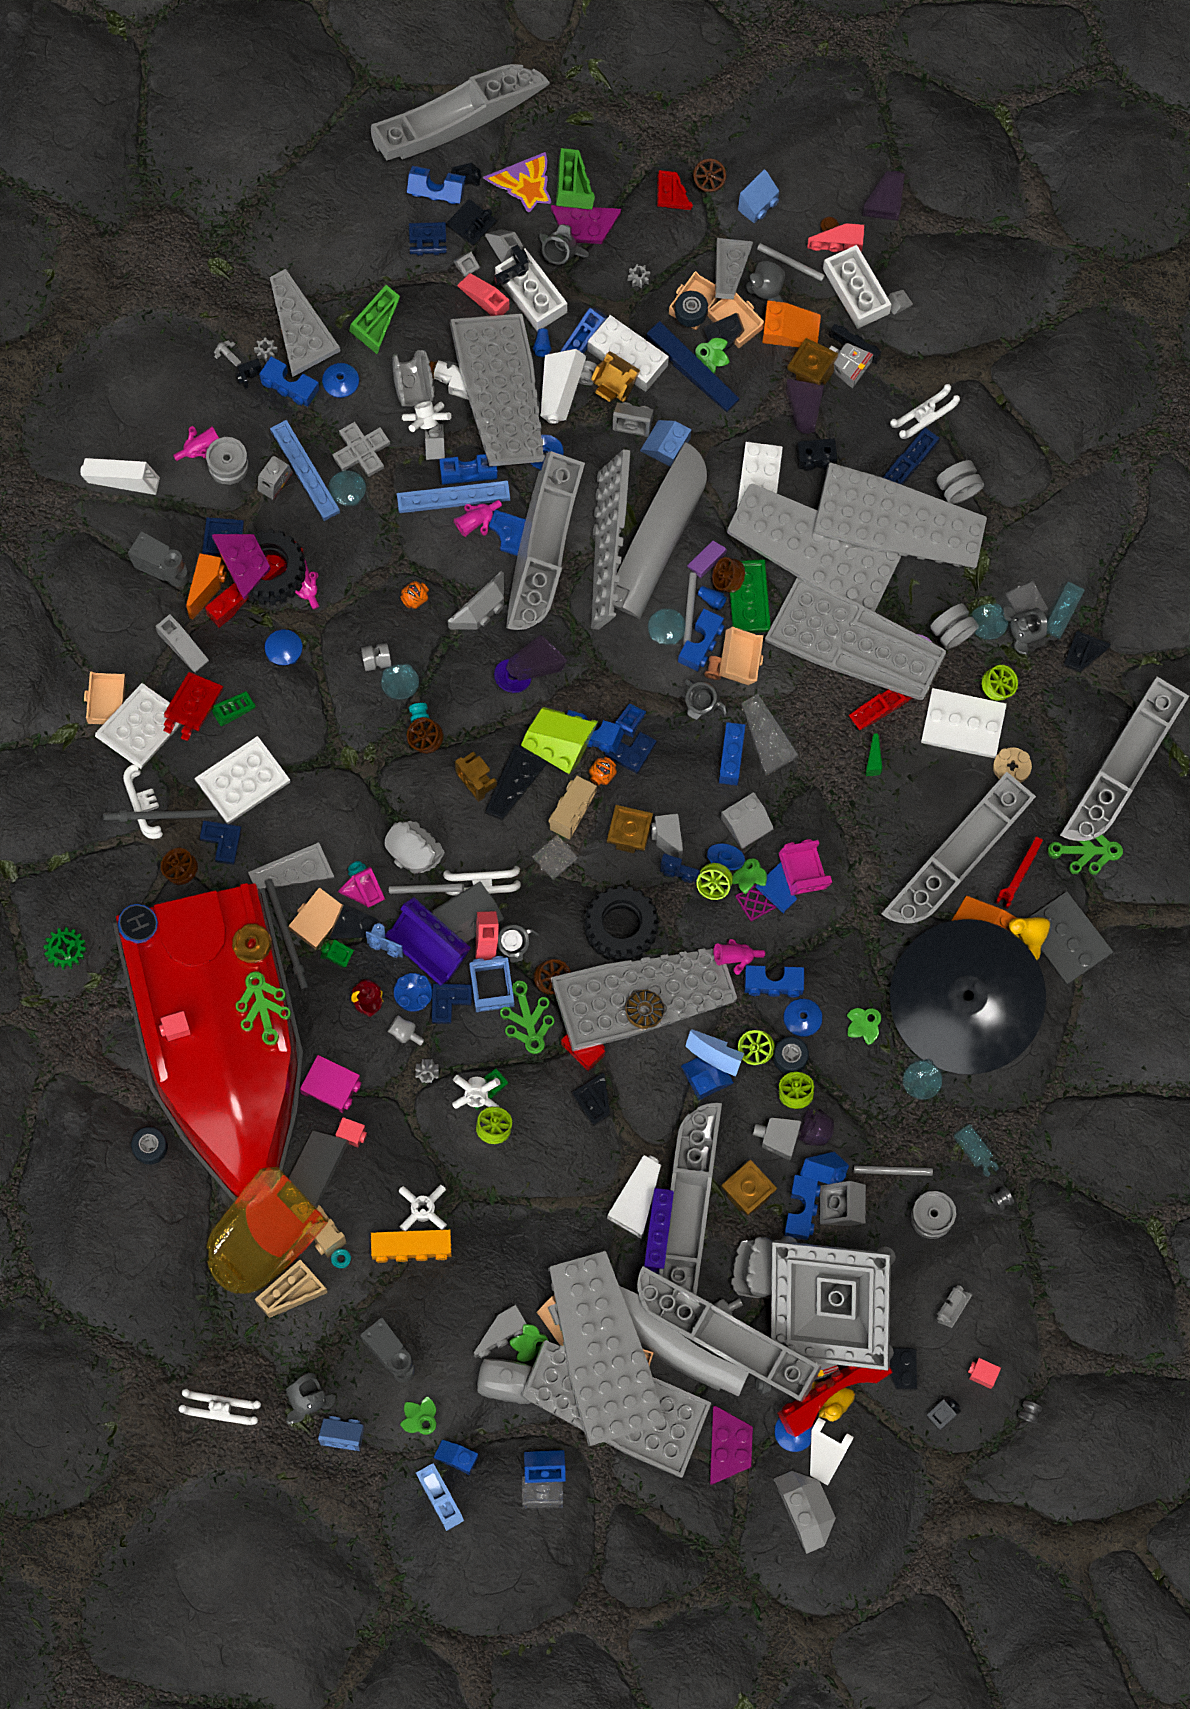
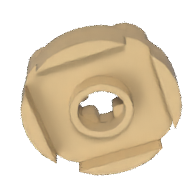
M1014 747L1002 749L995 757L993 763V772L999 780L1008 772L1021 783L1029 777L1032 769L1029 754ZM1013 762L1018 768L1011 771L1007 764Z

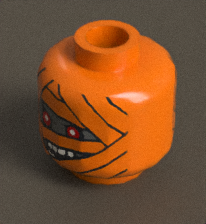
M412 581L402 589L400 598L406 607L417 609L428 600L427 592H429V589L423 582Z
M607 757L598 758L589 769L590 780L597 786L600 784L608 785L617 773L616 764Z

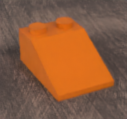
M767 301L762 343L799 348L805 338L818 343L821 315L785 302Z
M199 553L186 604L190 619H194L219 591L221 584L225 583L227 572H225V565H223L221 557Z
M966 896L952 921L962 919L987 921L1011 932L1009 923L1017 917L1003 909Z

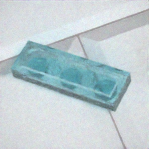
M1070 582L1067 583L1047 622L1048 634L1059 639L1061 638L1085 591L1084 589Z

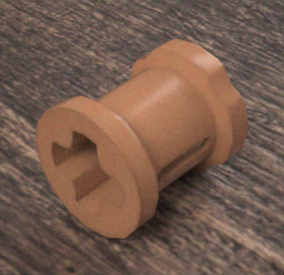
M717 656L709 657L708 670L704 673L705 677L713 680L721 679L719 673L722 658Z

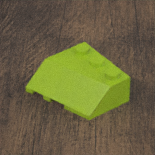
M543 707L527 730L521 746L570 774L578 766L598 721L584 720L580 716L573 717L565 715L564 712Z

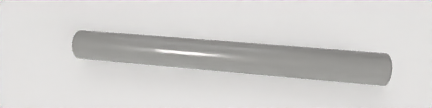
M761 243L757 250L815 279L823 281L825 277L824 274Z
M696 573L689 574L684 645L687 640L691 642Z
M464 884L389 886L390 894L464 891Z
M854 1165V1173L932 1176L933 1168Z

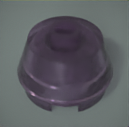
M809 1109L803 1117L806 1121L803 1130L799 1129L798 1138L805 1142L807 1146H824L833 1135L834 1120L822 1109Z

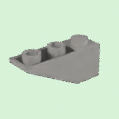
M170 614L156 625L157 634L194 673L209 662L191 637Z
M516 1305L496 1317L474 1352L475 1358L479 1356L484 1358L491 1353V1349L495 1347L499 1349L509 1343L508 1340L512 1337L523 1334L522 1328L526 1322Z

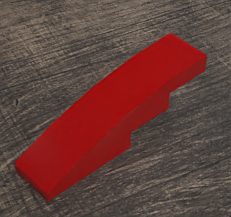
M888 689L849 714V717L859 731L913 698Z

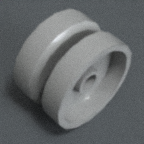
M222 437L210 444L206 453V461L213 479L227 485L241 481L246 476L249 467L245 446L233 437Z
M971 460L954 464L937 477L936 482L941 490H945L944 496L948 503L957 504L968 500L984 487V482L981 476L976 474L977 469Z
M963 603L945 611L930 627L935 636H942L940 642L946 650L952 649L964 642L979 627L974 617H968L969 610Z
M938 1191L927 1192L916 1200L910 1215L911 1224L914 1230L922 1237L928 1239L940 1238L946 1235L954 1224L956 1207L952 1199L946 1194ZM930 1213H935L934 1216L936 1217H932Z

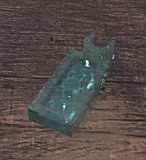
M970 1124L953 1136L976 1168L982 1165L985 1176H990L988 1167H993L995 1171L999 1169L995 1162L989 1160L993 1157V1154Z

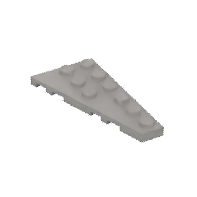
M284 269L271 276L270 281L293 377L340 352V347L287 270Z

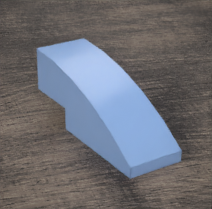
M693 1029L690 1030L685 1045L703 1061L733 1076L737 1075L744 1056L743 1052L726 1047L728 1042Z
M434 1463L416 1472L446 1531L463 1522L464 1519Z

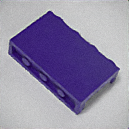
M412 898L401 907L403 912L393 928L386 932L385 937L401 945L403 953L415 962L435 982L442 985L452 978L471 947L416 898Z
M654 1188L644 1267L659 1275V1270L665 1267L674 1191Z

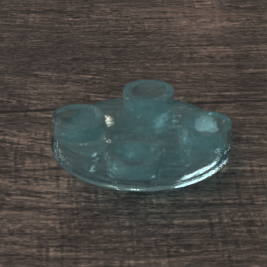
M342 471L332 477L328 489L336 503L345 506H355L363 498L366 485L363 478L356 472Z
M998 604L982 605L972 613L971 617H974L979 624L975 634L983 639H996L1002 636L1008 627L1004 611Z
M662 609L655 612L648 624L650 637L661 644H677L683 637L686 627L682 615L672 609Z
M409 664L394 665L383 671L381 686L389 697L406 699L417 691L419 678Z
M918 1061L906 1069L903 1084L908 1094L912 1097L926 1100L934 1097L941 1089L942 1075L939 1069L932 1065L931 1062Z

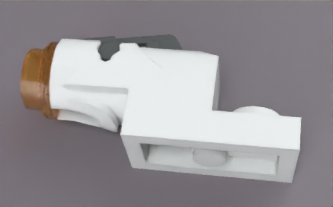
M439 360L431 361L429 365L432 378L446 385L449 383V394L468 399L458 363Z

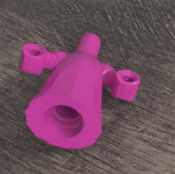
M191 426L183 450L173 455L175 460L178 461L186 456L189 458H196L197 456L206 458L207 449L210 444L219 439L213 426L195 438L194 436L197 435L195 427Z
M499 500L490 505L481 503L477 506H471L466 504L464 507L466 514L454 518V523L464 537L483 523L480 532L482 535H487L493 511L501 507L502 504Z
M305 560V581L302 582L300 591L296 590L295 593L300 598L309 600L314 610L320 607L315 597L318 590L316 585L318 573L314 571L309 572Z
M730 939L727 945L715 944L713 951L714 959L719 966L741 962L740 965L738 964L734 968L736 975H739L743 968L752 962L753 958H764L765 956L764 950H753L746 944H737L733 939Z

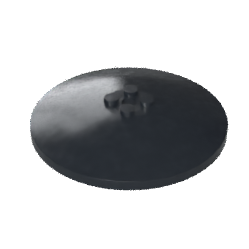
M962 919L939 924L918 936L908 946L894 970L890 987V1006L895 1026L901 1038L920 1059L933 1067L949 1073L963 1075L982 1074L1009 1064L1031 1044L1038 1033L1044 1017L1046 988L1041 968L1035 956L1016 935L1003 927L987 921ZM964 991H972L974 998L971 1001L964 1000Z

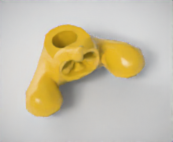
M1017 917L1012 919L1009 923V929L1025 945H1028V948L1036 960H1038L1041 947L1049 933L1050 921L1043 917Z
M818 1381L813 1382L812 1389L819 1383ZM845 1387L835 1393L821 1407L819 1417L832 1422L839 1419L855 1399L854 1391Z

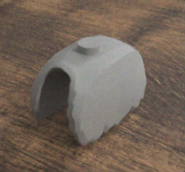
M418 349L409 362H399L398 353H394L392 357L393 377L396 393L401 405L410 407L425 401L432 402L435 397V389L426 351Z
M416 821L395 822L385 837V847L395 859L394 863L401 869L404 867L410 870L413 874L424 873L435 868L441 862L445 853L439 842L435 843V838L431 836V833L420 828L419 823Z
M759 1237L755 1241L746 1240L740 1243L736 1250L739 1255L736 1256L735 1263L733 1264L734 1277L731 1280L733 1290L738 1295L750 1298H763L772 1294L773 1240H769L767 1237Z
M484 1359L479 1371L477 1391L482 1396L490 1399L530 1404L532 1402L524 1399L521 1395L533 1366L511 1360Z

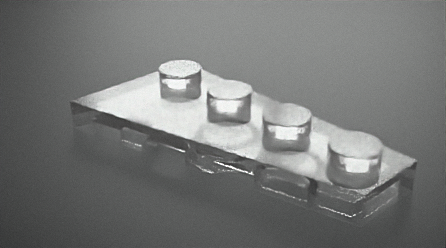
M759 694L742 702V708L765 776L798 758L797 752Z

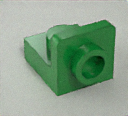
M333 939L322 945L320 958L328 959L345 968L354 950Z

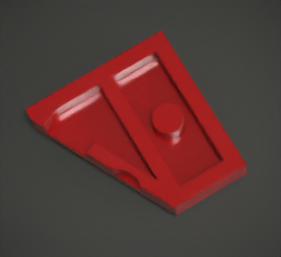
M659 170L657 206L691 210L693 204L689 202L686 190L681 184L677 172Z

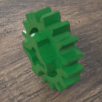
M65 927L64 932H62L58 928L57 934L51 932L52 938H46L48 945H44V949L47 950L44 953L45 957H50L48 962L50 964L54 962L55 968L61 965L62 970H65L66 966L69 965L70 969H73L72 964L80 965L78 959L85 958L82 954L87 952L86 948L82 947L86 944L85 940H81V934L76 935L75 929L69 932L68 927ZM63 942L65 943V946H67V955L65 951H63Z

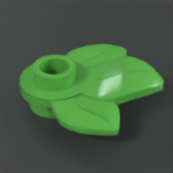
M713 338L708 343L699 344L696 348V357L714 374L716 366H724L730 363L728 356L722 351L727 346L728 341L722 338ZM702 349L707 350V354L705 356L701 353Z
M751 858L746 860L742 868L734 873L732 884H739L741 891L747 894L755 883L760 886L766 885L767 873L761 868L760 862L757 859Z
M855 1008L847 1014L848 1018L853 1021L848 1027V1036L855 1038L863 1036L867 1045L872 1044L879 1035L880 1012L873 1008L866 1011L861 1008ZM871 1014L875 1016L873 1022L868 1020V1016Z
M524 1324L522 1328L523 1334L509 1341L510 1345L518 1351L516 1359L521 1362L530 1361L539 1353L542 1344L536 1346L538 1342L548 1341V1338L544 1334L539 1333L538 1328L531 1324Z
M425 1397L421 1405L406 1402L404 1412L407 1419L400 1423L401 1427L408 1433L420 1432L423 1435L433 1433L436 1428V1421L434 1419L436 1407L429 1397ZM427 1421L430 1423L429 1428H423L422 1424Z

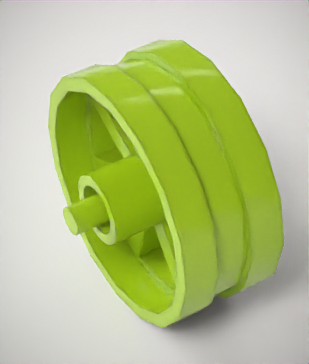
M997 665L984 673L982 688L990 699L1002 701L1015 694L1018 689V679L1010 667ZM994 670L999 671V677ZM1004 688L1009 691L1007 695L1005 694Z
M719 863L705 865L697 878L698 891L710 900L724 898L728 895L733 883V876L730 870ZM701 877L708 881L703 883ZM721 885H728V888L724 890Z
M752 1030L742 1035L738 1042V1051L743 1052V1048H749L750 1052L746 1056L744 1054L742 1060L747 1064L759 1065L771 1059L774 1055L775 1045L772 1037L765 1031ZM758 1033L756 1043L750 1034ZM762 1035H764L768 1041L761 1044L760 1040ZM746 1037L751 1042L750 1045H743ZM769 1044V1053L763 1050V1046ZM759 1052L767 1056L762 1061H760ZM753 1053H755L756 1062L749 1060Z
M790 1072L784 1075L779 1083V1098L784 1105L789 1108L799 1109L808 1106L812 1102L814 1083L810 1076L801 1072ZM811 1090L809 1094L805 1093L804 1091Z
M489 1107L482 1110L478 1115L476 1132L481 1140L489 1144H499L508 1139L512 1128L511 1115L500 1107ZM480 1122L486 1124V1126L481 1127Z

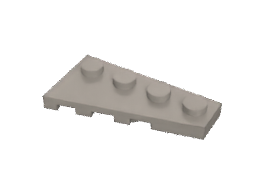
M717 238L715 298L734 299L753 245L752 241Z
M319 842L248 872L252 883H256L258 889L264 888V890L267 889L265 881L272 879L274 887L277 888L334 878Z

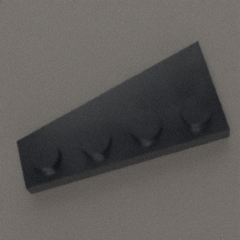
M515 744L485 813L504 820L549 762L528 749Z

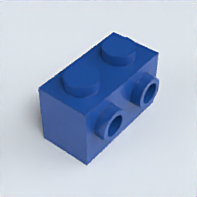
M564 1450L524 1452L525 1483L566 1481Z

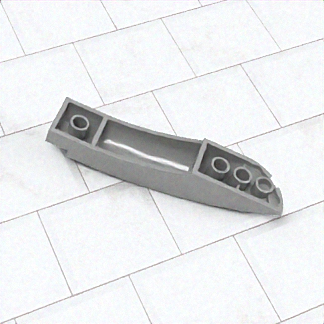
M518 64L504 65L469 77V80L420 107L372 124L371 135L377 151H381L387 161L399 156L401 159L411 157L454 140L492 121L548 86L550 82L539 71L523 68V65Z
M686 442L652 501L617 573L620 578L615 589L618 599L614 608L638 619L641 618L706 485L707 470L705 462L700 453Z
M552 451L546 453L542 470L538 473L530 501L512 582L507 629H527L545 618L551 608L562 570L561 564L567 530L585 463Z
M1159 677L1154 679L1081 798L1060 836L1073 841H1087L1099 837L1110 828L1189 698V695Z
M1006 772L882 912V915L898 923H916L932 915L1036 796Z
M722 1103L702 1105L685 1117L678 1131L670 1189L674 1191L665 1267L659 1270V1275L697 1295Z
M642 1266L638 1277V1293L643 1307L653 1318L801 1402L809 1394L812 1384L821 1370L820 1365Z
M619 1286L642 1348L654 1352L653 1356L700 1383L718 1391L721 1388L739 1396L748 1377V1372L712 1355L680 1333L659 1322L645 1310L638 1294Z

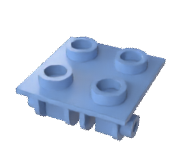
M375 924L371 933L366 931L367 943L371 948L385 950L388 955L395 958L398 956L403 958L402 946L386 939L385 928L382 924Z

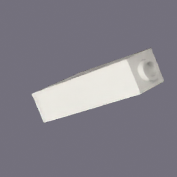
M577 349L545 355L540 416L547 420L548 423L556 424L567 418L586 360V356Z
M85 458L84 464L81 466V476L88 483L156 495L160 477L147 462Z
M645 1155L607 1216V1219L639 1238H642L654 1188H656L661 1168L656 1158Z

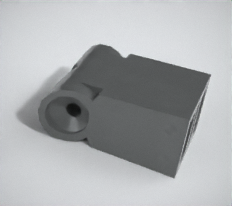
M141 531L128 551L134 568L163 581L166 580L176 587L186 585L189 581V572L181 553L170 549L169 546Z
M382 1317L360 1334L364 1345L397 1381L402 1383L408 1382L414 1377L415 1366L410 1354Z

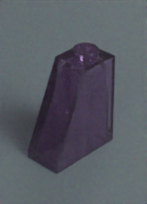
M886 171L864 204L862 216L898 221L905 173Z
M787 379L786 392L796 430H800L802 433L815 432L823 394V385L819 386L813 383Z
M540 635L509 659L506 669L510 675L521 681L561 672L564 670L567 659Z

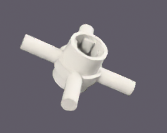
M431 401L415 405L416 413L402 415L403 421H415L409 426L411 432H414L419 427L421 429L432 428L438 424L437 420L451 419V413L449 412L438 413L444 408L442 402L437 403L433 407Z
M459 1075L454 1077L453 1081L465 1089V1096L452 1103L455 1109L466 1103L472 1107H481L484 1104L487 1107H499L498 1104L488 1098V1091L500 1085L498 1078L487 1083L482 1077H472L468 1082Z
M440 1185L429 1197H416L407 1188L401 1187L399 1193L412 1203V1214L400 1225V1228L406 1231L416 1220L425 1222L430 1219L437 1227L444 1230L447 1224L434 1213V1202L446 1189ZM420 1205H425V1207H427L428 1210L426 1211L425 1209H421L419 1212L418 1208L420 1207Z

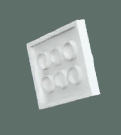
M141 683L96 732L95 737L142 769L182 724L176 722L171 734L164 732V723L167 719L164 717V712L170 702Z
M932 688L921 743L995 758L1006 704Z
M258 736L195 778L197 784L227 824H230L291 782Z

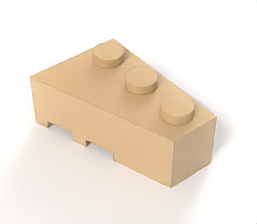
M576 776L574 781L571 780L566 788L567 792L560 798L557 808L551 814L548 821L550 823V830L569 840L597 792L595 784L579 776Z
M297 1204L291 1207V1210L303 1223L315 1211V1209ZM318 1205L316 1210L320 1213V1217L309 1230L315 1235L313 1240L317 1243L315 1245L320 1255L325 1254L328 1258L335 1250L340 1249L346 1244L344 1234L335 1227L334 1222L328 1218L321 1206Z
M299 1260L255 1298V1301L265 1314L271 1318L328 1292L307 1266Z

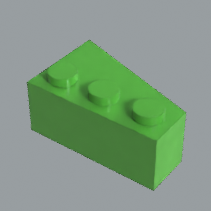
M561 148L558 164L556 206L592 209L595 196L591 191L590 181L586 176L580 151Z
M385 285L351 323L349 332L376 354L379 352L400 296Z

